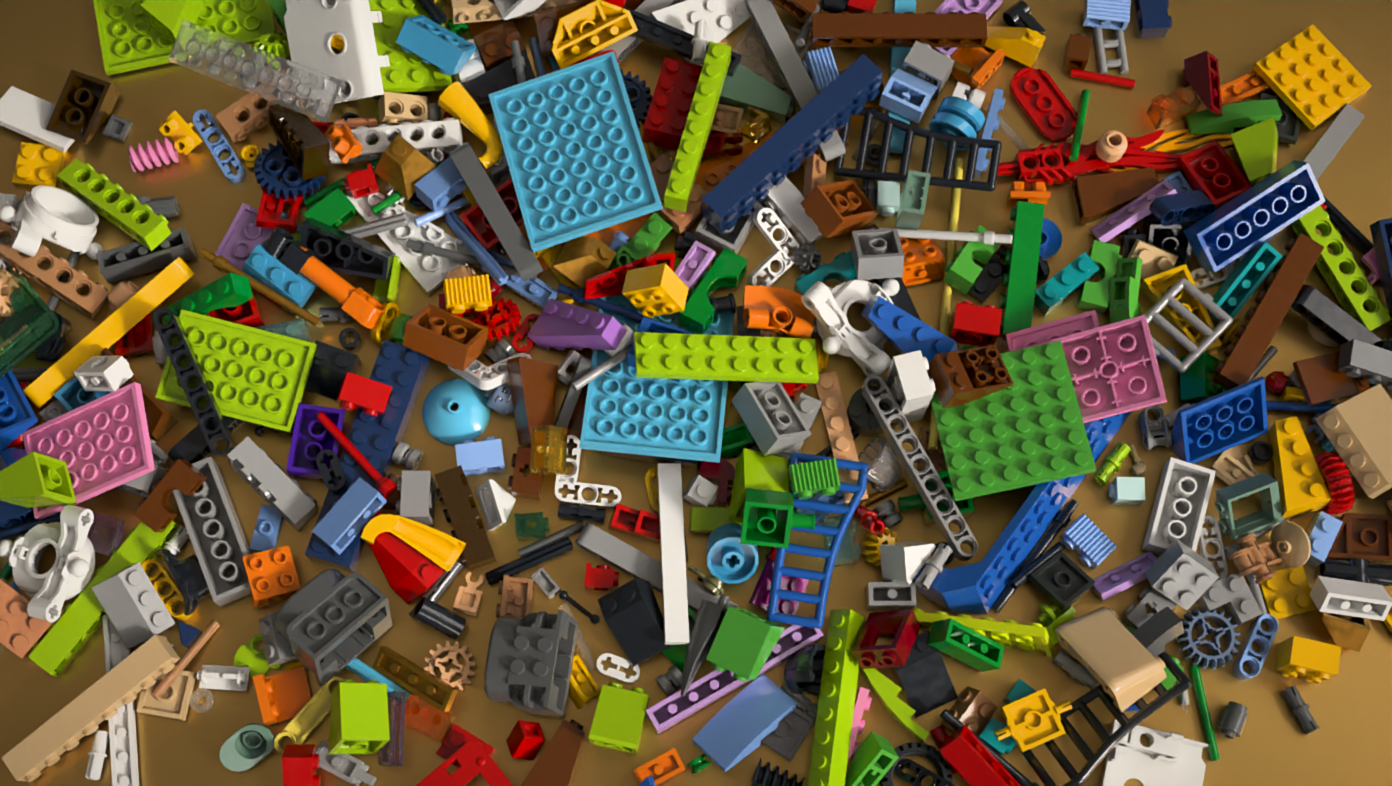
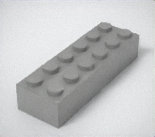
M210 456L192 464L207 476V479L193 496L185 495L178 489L174 490L173 493L212 599L221 607L252 594L242 561L243 556L252 553L219 466Z

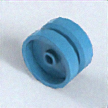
M948 96L942 100L938 107V113L934 114L930 121L929 130L976 138V134L980 132L986 119L981 110L971 102L959 97ZM957 145L956 149L968 150L970 146Z
M736 523L717 527L709 535L706 542L707 566L712 575L727 584H738L748 580L755 573L759 564L757 545L740 543L742 525Z

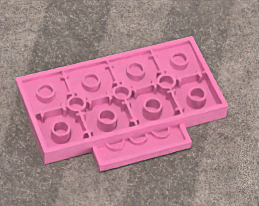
M1095 310L1006 334L1009 352L1061 341L1083 423L1167 402L1145 315L1100 327L1097 313Z

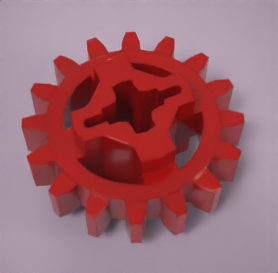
M493 298L492 306L488 307L485 311L473 313L474 319L471 321L488 328L487 336L489 341H492L494 337L501 340L502 335L509 337V331L515 332V326L521 324L519 319L522 316L517 304H513L511 299L505 302V299L501 298L496 302V299Z

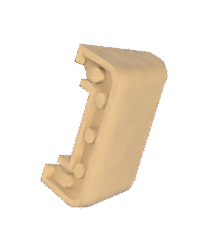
M1101 607L1061 624L1054 632L1065 653L1073 658L1076 657L1102 685L1106 694H1109L1112 698L1114 697L1115 701L1113 704L1122 713L1167 678L1164 671L1166 665L1159 656L1156 655L1154 657L1120 623L1118 615L1112 608Z

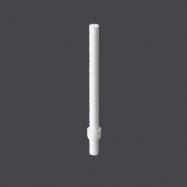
M897 228L899 237L973 241L984 242L987 245H994V243L1012 244L1013 236L1010 234H995L994 231L974 233Z

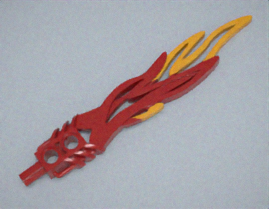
M1161 129L1142 137H1126L1128 145L1125 153L1118 161L1109 163L1100 158L1089 160L1098 156L1096 153L1098 140L1088 145L1081 144L1078 160L1075 162L1069 160L1072 143L1062 141L1058 146H1054L1056 142H1051L1048 147H1043L1045 143H1042L1037 148L1020 150L1016 154L1014 161L999 163L997 176L1015 174L1017 181H1024L1028 184L1045 182V185H1052L1053 183H1073L1076 177L1087 176L1093 173L1104 174L1154 167L1155 173H1169L1183 170L1179 161V156L1183 154L1168 153L1187 151L1213 141H1223L1219 142L1223 149L1234 147L1230 134H1214L1192 142L1178 144L1203 134H1190L1189 129L1164 133V130ZM1178 137L1160 145L1155 152L1145 151L1168 139ZM1062 157L1070 161L1065 168ZM1045 162H1050L1053 166H1049ZM1024 164H1028L1032 168H1027L1024 166Z

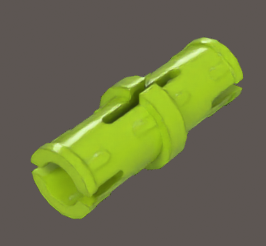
M1118 442L1112 453L1104 458L1103 465L1093 476V479L1098 484L1102 483L1105 486L1115 471H1119L1121 468L1120 464L1131 451L1130 447L1125 443L1122 445V442Z

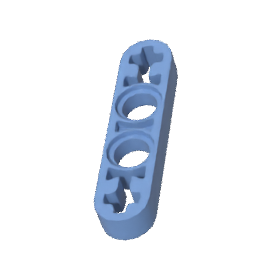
M198 110L192 118L195 127L227 180L231 183L241 182L245 177V170L211 113L207 110ZM203 117L206 119L209 125L207 129L204 127L203 123L200 120ZM213 133L219 134V139L216 142L208 141L209 135ZM227 150L230 152L228 158H218L221 151ZM231 163L238 173L235 176L232 174L228 166Z

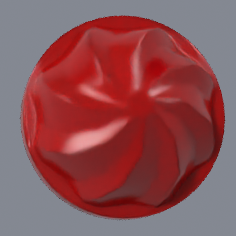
M1274 371L1266 376V386L1273 393H1283L1289 376L1284 375L1282 371Z

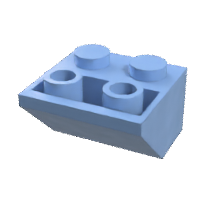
M898 68L890 77L882 92L879 106L919 124L938 86Z

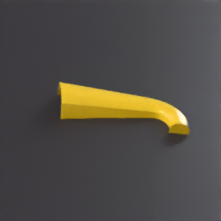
M458 81L452 83L439 97L438 105L454 118L459 119L461 124L486 144L485 154L477 158L488 169L502 155L503 145L500 135L462 84Z
M382 514L374 517L367 523L361 535V539L374 544V540L379 534L390 532L447 572L453 567L466 546L465 542L444 532L393 514Z

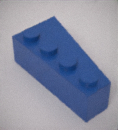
M872 294L861 313L901 354L921 350L922 356L927 358L928 364L936 354L950 352L956 342L877 295Z

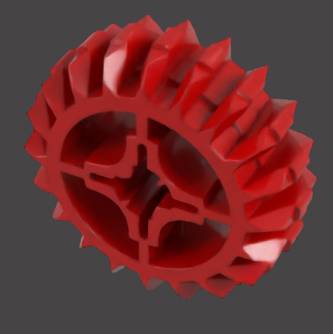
M1325 452L1314 456L1331 497L1330 502L1322 510L1332 515L1341 514L1351 509L1355 493L1353 491L1352 477L1349 474L1350 470L1347 469L1346 463L1342 461L1340 456L1332 452Z

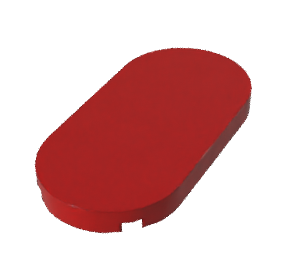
M1025 67L1017 71L1010 83V94L1037 133L1049 142L1061 143L1062 141L1069 140L1074 135L1077 112L1050 75L1042 69H1033V67Z

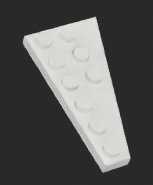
M686 0L650 14L652 18L694 35L696 21H707V39L709 42L719 43L751 17L745 0ZM685 58L688 63L693 64L692 60Z
M352 193L346 196L366 223L401 213L407 214L409 219L407 226L376 235L391 252L396 253L395 256H399L402 265L428 295L443 284L447 272L460 265L467 266L468 264L432 255V257L423 255L421 251L406 248L408 239L422 243L426 241L431 242L437 247L474 256L461 240L450 236L434 224L428 222L416 227L413 219L419 216L405 210L399 204L394 203L379 214L374 215L371 207L386 198L380 193H374L354 199Z

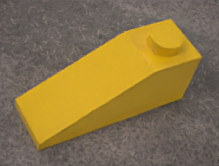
M987 26L985 46L995 51L1000 48L1005 52V56L1028 67H1032L1046 36L1029 28Z

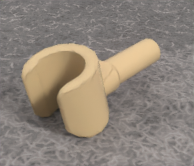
M1130 445V453L1135 465L1130 467V470L1134 477H1140L1146 471V464L1140 461L1134 445Z

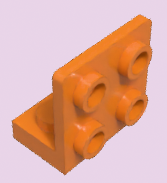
M959 47L951 56V59L973 67L974 71L971 75H967L952 69L950 76L958 82L969 85L970 90L980 89L1001 66L1005 52L1000 48L993 54L991 52L988 53L982 47Z
M900 237L904 253L903 277L901 278L905 287L944 279V256L935 239Z
M288 545L243 556L242 561L252 593L250 601L253 609L288 600L301 588Z
M303 666L268 677L263 674L252 676L263 723L268 726L292 720L312 698L306 670Z

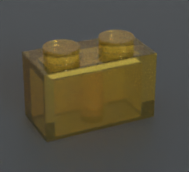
M552 425L532 426L530 473L546 476L566 475L567 428Z

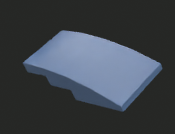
M762 674L710 719L695 735L692 742L726 772L760 746L761 740L778 728L779 721L796 709L797 703L766 675Z

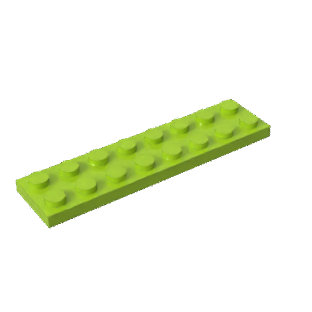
M635 332L633 336L635 378L815 384L819 381L815 339L651 332Z

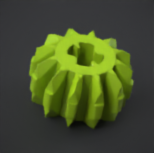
M275 31L272 33L265 32L264 35H258L253 40L254 55L261 64L268 63L270 66L276 63L279 65V62H286V58L290 57L288 38L283 33L276 34Z

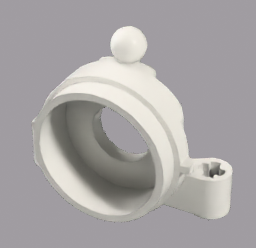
M36 186L31 192H24L17 212L11 205H4L0 208V220L5 223L13 222L16 224V228H18L11 248L31 257L36 255L42 238L71 251L79 252V255L86 253L93 260H97L96 253L104 251L99 243H91L97 233L96 226L99 223L97 213L85 201L65 190L52 186Z
M893 278L886 279L882 287L876 283L872 284L864 280H850L834 288L817 281L802 295V303L816 317V326L823 341L824 352L831 355L837 353L842 356L852 357L867 376L871 374L880 376L890 366L891 359L883 352V345L887 339L872 325L867 331L863 332L852 328L847 320V309L855 302L866 305L872 294L880 296L893 304L890 296H894L899 291L897 280Z
M66 505L61 511L60 522L38 524L30 529L24 537L17 538L15 542L11 540H2L0 542V556L2 558H9V566H12L16 585L32 597L27 608L30 617L47 622H55L61 614L64 601L78 595L91 579L95 567V551L92 542L87 537L94 519V514L90 509ZM52 544L56 549L55 563L48 572L38 574L40 558L46 547Z

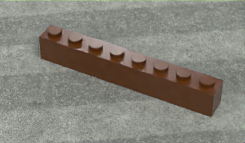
M822 11L813 13L811 21L812 47H912L916 40L920 43H926L931 47H984L987 40L986 14L978 12L958 14L957 12H949L947 14H937L935 12L915 14L914 12L828 13Z
M1300 233L1295 239L1292 237L1289 239L1284 247L1287 250L1285 255H1282V258L1275 265L1277 267L1275 272H1271L1264 282L1267 285L1264 290L1261 289L1254 299L1257 302L1255 307H1250L1244 318L1247 321L1244 325L1241 324L1234 333V336L1237 337L1234 343L1230 342L1224 351L1225 359L1223 361L1220 360L1213 371L1216 374L1212 381L1226 390L1249 381L1324 249V246L1306 235Z

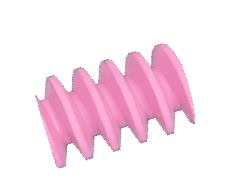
M166 136L163 137V144L158 139H155V146L146 141V148L137 143V150H134L129 145L128 156L134 172H136V167L139 171H144L145 165L148 169H153V164L161 167L162 160L166 165L171 163V159L175 163L179 162L173 140L169 142Z

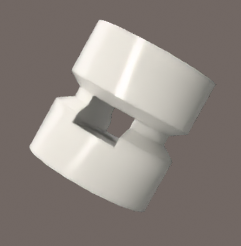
M958 82L952 96L965 99L981 109L987 92L977 88L970 90L969 85Z

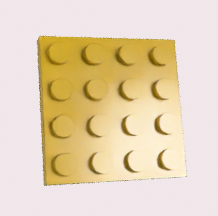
M1313 24L1262 58L1252 67L1310 130L1316 128L1372 86Z

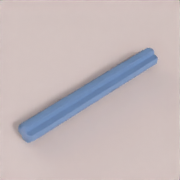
M455 212L446 214L445 222L495 282L500 286L507 284L508 275Z

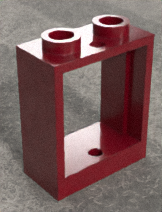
M913 610L869 613L852 651L861 669L905 665L920 630V624ZM895 635L892 644L875 646L879 636Z

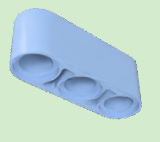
M1264 614L1251 623L1233 665V674L1239 680H1248L1259 674L1279 627L1278 621L1273 615ZM1261 621L1268 625V632L1262 630ZM1252 642L1258 644L1260 648L1259 653L1253 651ZM1243 663H1247L1250 666V674L1244 672L1242 668Z

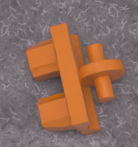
M332 124L325 132L326 138L331 141L332 149L336 151L340 160L345 164L349 161V157L354 158L361 154L362 144L359 140L355 139L347 125L343 124L339 128Z
M1014 181L1007 197V205H1015L1018 201L1045 204L1046 206L1048 199H1050V191H1046L1045 182L1032 183V191H1024V182Z

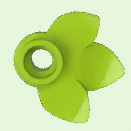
M261 633L254 635L249 644L241 646L234 657V666L250 667L249 673L251 677L259 674L266 675L269 667L280 669L281 664L268 665L264 649H258V644L263 641Z

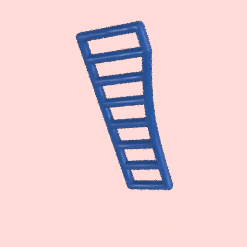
M793 452L790 455L789 465L833 458ZM835 458L837 468L859 471L857 484L840 482V489L838 491L854 493L848 506L794 498V507L842 514L843 516L838 527L815 524L814 530L798 527L791 529L833 536L829 549L789 543L788 549L776 548L766 615L769 621L817 629L822 628L836 555L848 524L866 491L869 470L867 463ZM789 479V493H792ZM785 552L825 558L823 572L783 566ZM782 575L821 581L818 595L780 589ZM778 599L816 604L815 617L809 618L778 613Z

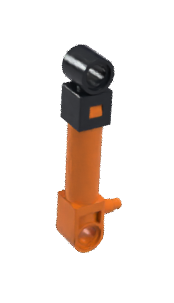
M276 227L263 245L270 255L278 258L282 264L294 273L304 275L343 305L341 309L364 327L373 329L385 313L386 308L383 304L362 288L356 289L317 259L315 257L316 253L299 240L295 241L293 235L285 229Z

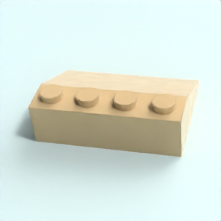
M1378 384L1333 407L1315 419L1367 496L1372 499L1392 488V399L1382 385Z

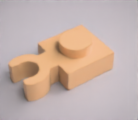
M468 572L465 577L467 587H459L453 610L476 616L483 593L477 589L483 585V575H480L477 582H472L470 580L471 572Z

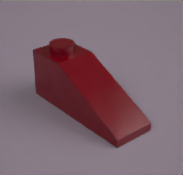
M1204 51L1184 59V78L1210 111L1218 117L1223 116L1218 59L1209 51Z

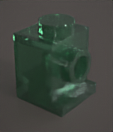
M543 512L514 514L518 541L543 539L546 537L545 531H550L548 517H544ZM529 522H536L535 527H528Z

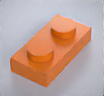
M673 748L632 770L638 784L651 775L655 786L685 771L686 768L676 749Z

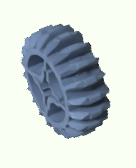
M1201 606L1200 611L1197 608H1193L1191 614L1188 612L1184 614L1185 620H1182L1184 633L1181 634L1182 637L1176 639V643L1183 644L1179 651L1187 652L1184 657L1185 660L1193 658V666L1200 662L1201 669H1206L1208 665L1211 670L1216 669L1217 665L1222 668L1225 666V661L1228 663L1233 661L1231 655L1235 656L1238 654V650L1235 647L1240 646L1241 642L1235 640V638L1241 636V633L1234 632L1238 624L1234 623L1231 625L1229 621L1232 620V616L1223 617L1225 612L1223 609L1216 613V608L1209 612L1205 606ZM1205 620L1214 622L1220 628L1216 629L1211 627L1209 622H1205ZM1196 623L1198 634L1197 638L1192 641L1191 632L1193 625ZM1208 634H1210V636L1216 634V636L1212 637V639L1209 641H1200ZM1224 635L1225 645L1221 652L1219 649L1221 647L1219 638ZM1196 647L1205 648L1212 656L1200 652Z

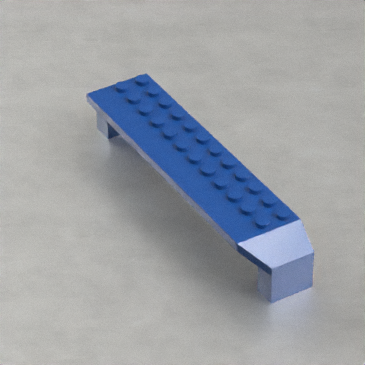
M1132 411L1084 423L1095 463ZM1087 474L1037 484L981 562L952 569L943 567L942 573L937 574L929 590H923L924 585L922 588L916 585V591L950 612L988 614L991 607ZM925 563L912 582H915L916 579H918L923 569L925 568Z

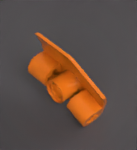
M746 285L744 287L743 321L745 328L769 329L774 333L783 332L794 338H810L814 329L813 320L815 315L802 303V295L787 288ZM776 316L781 318L783 323L779 322L776 319Z

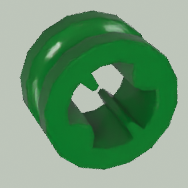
M453 18L447 22L448 29L458 36L468 31V25L465 23L453 24Z
M705 753L687 764L688 767L692 768L693 771L691 773L693 775L711 765L710 761H706Z

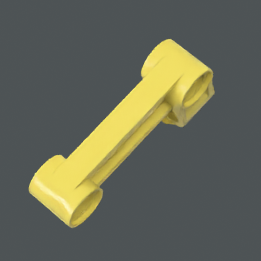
M334 676L324 684L283 731L276 736L274 747L279 753L283 754L284 751L281 748V741L284 737H290L293 742L292 744H302L330 713L332 704L330 686L334 682L343 681L342 678Z

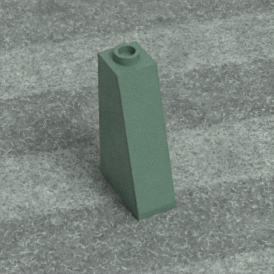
M740 63L733 77L726 75L718 104L743 108L745 113L785 124L787 117L791 118L795 105H791V95Z

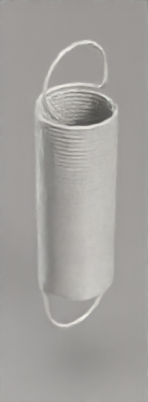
M1187 690L1179 695L1180 706H1183V708L1184 705L1186 707L1189 705Z

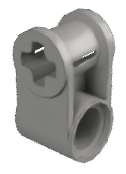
M1160 405L1146 407L1139 414L1142 441L1145 449L1150 450L1152 447L1161 445L1169 447L1171 445V436L1163 408ZM1147 412H1152L1156 417V421L1150 420Z

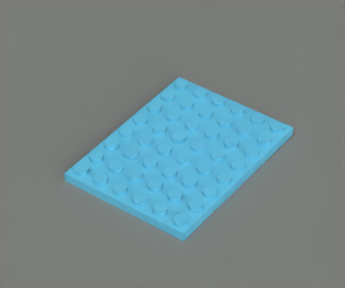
M614 51L488 94L533 252L663 209Z
M623 294L600 298L642 314ZM599 308L600 313L613 316L621 325L626 324L634 333L638 331L640 323ZM730 311L714 316V321L704 335L732 336L735 313ZM678 312L652 317V319L692 332L679 325ZM593 350L590 371L611 357L604 350ZM626 358L588 383L580 449L720 463L728 381L680 379L677 382L671 379L635 378V368L627 365Z

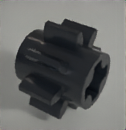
M685 231L684 235L678 234L674 251L679 252V258L684 259L694 242L700 241L695 239V233Z

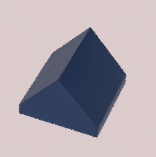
M182 621L178 622L181 645L189 649L202 631Z

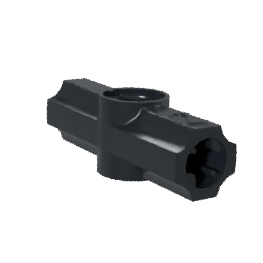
M1325 559L1319 567V575L1323 577L1392 586V565L1368 563V560L1349 559L1347 561Z

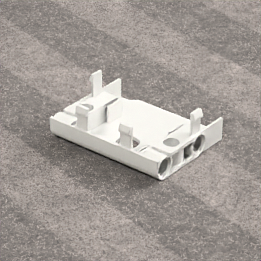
M285 0L287 11L284 15L295 85L297 92L302 96L304 107L335 104L384 95L380 67H390L389 56L377 55L372 23L383 22L381 11H370L368 0ZM336 34L340 35L344 41V49L340 54L334 53L331 48V39Z
M1117 720L1112 721L1110 735L1121 727ZM1137 725L1106 755L1101 786H1124V783L1131 778L1139 780L1143 786H1203L1206 765L1201 755L1202 749L1208 747V744L1186 739L1182 734L1167 733ZM1141 735H1145L1149 739L1148 747H1144L1140 743Z

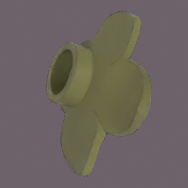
M693 566L687 568L698 576L697 579L704 582L702 587L708 593L715 597L718 594H723V582L716 576L712 575L710 578Z

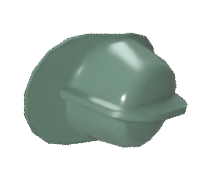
M248 723L222 744L219 752L220 761L224 767L231 771H246L273 750L274 736L265 724Z

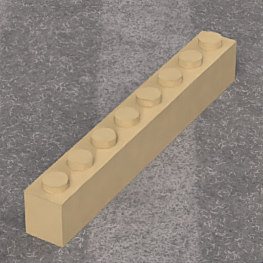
M154 635L1 757L16 781L31 782L41 775L40 771L59 761L60 755L65 751L75 748L80 743L79 740L82 737L94 733L99 728L98 724L103 720L114 717L118 713V708L123 704L127 705L137 698L136 694L142 689H147L154 685L155 679L158 676L170 672L175 667V663L180 660L179 656L164 636Z

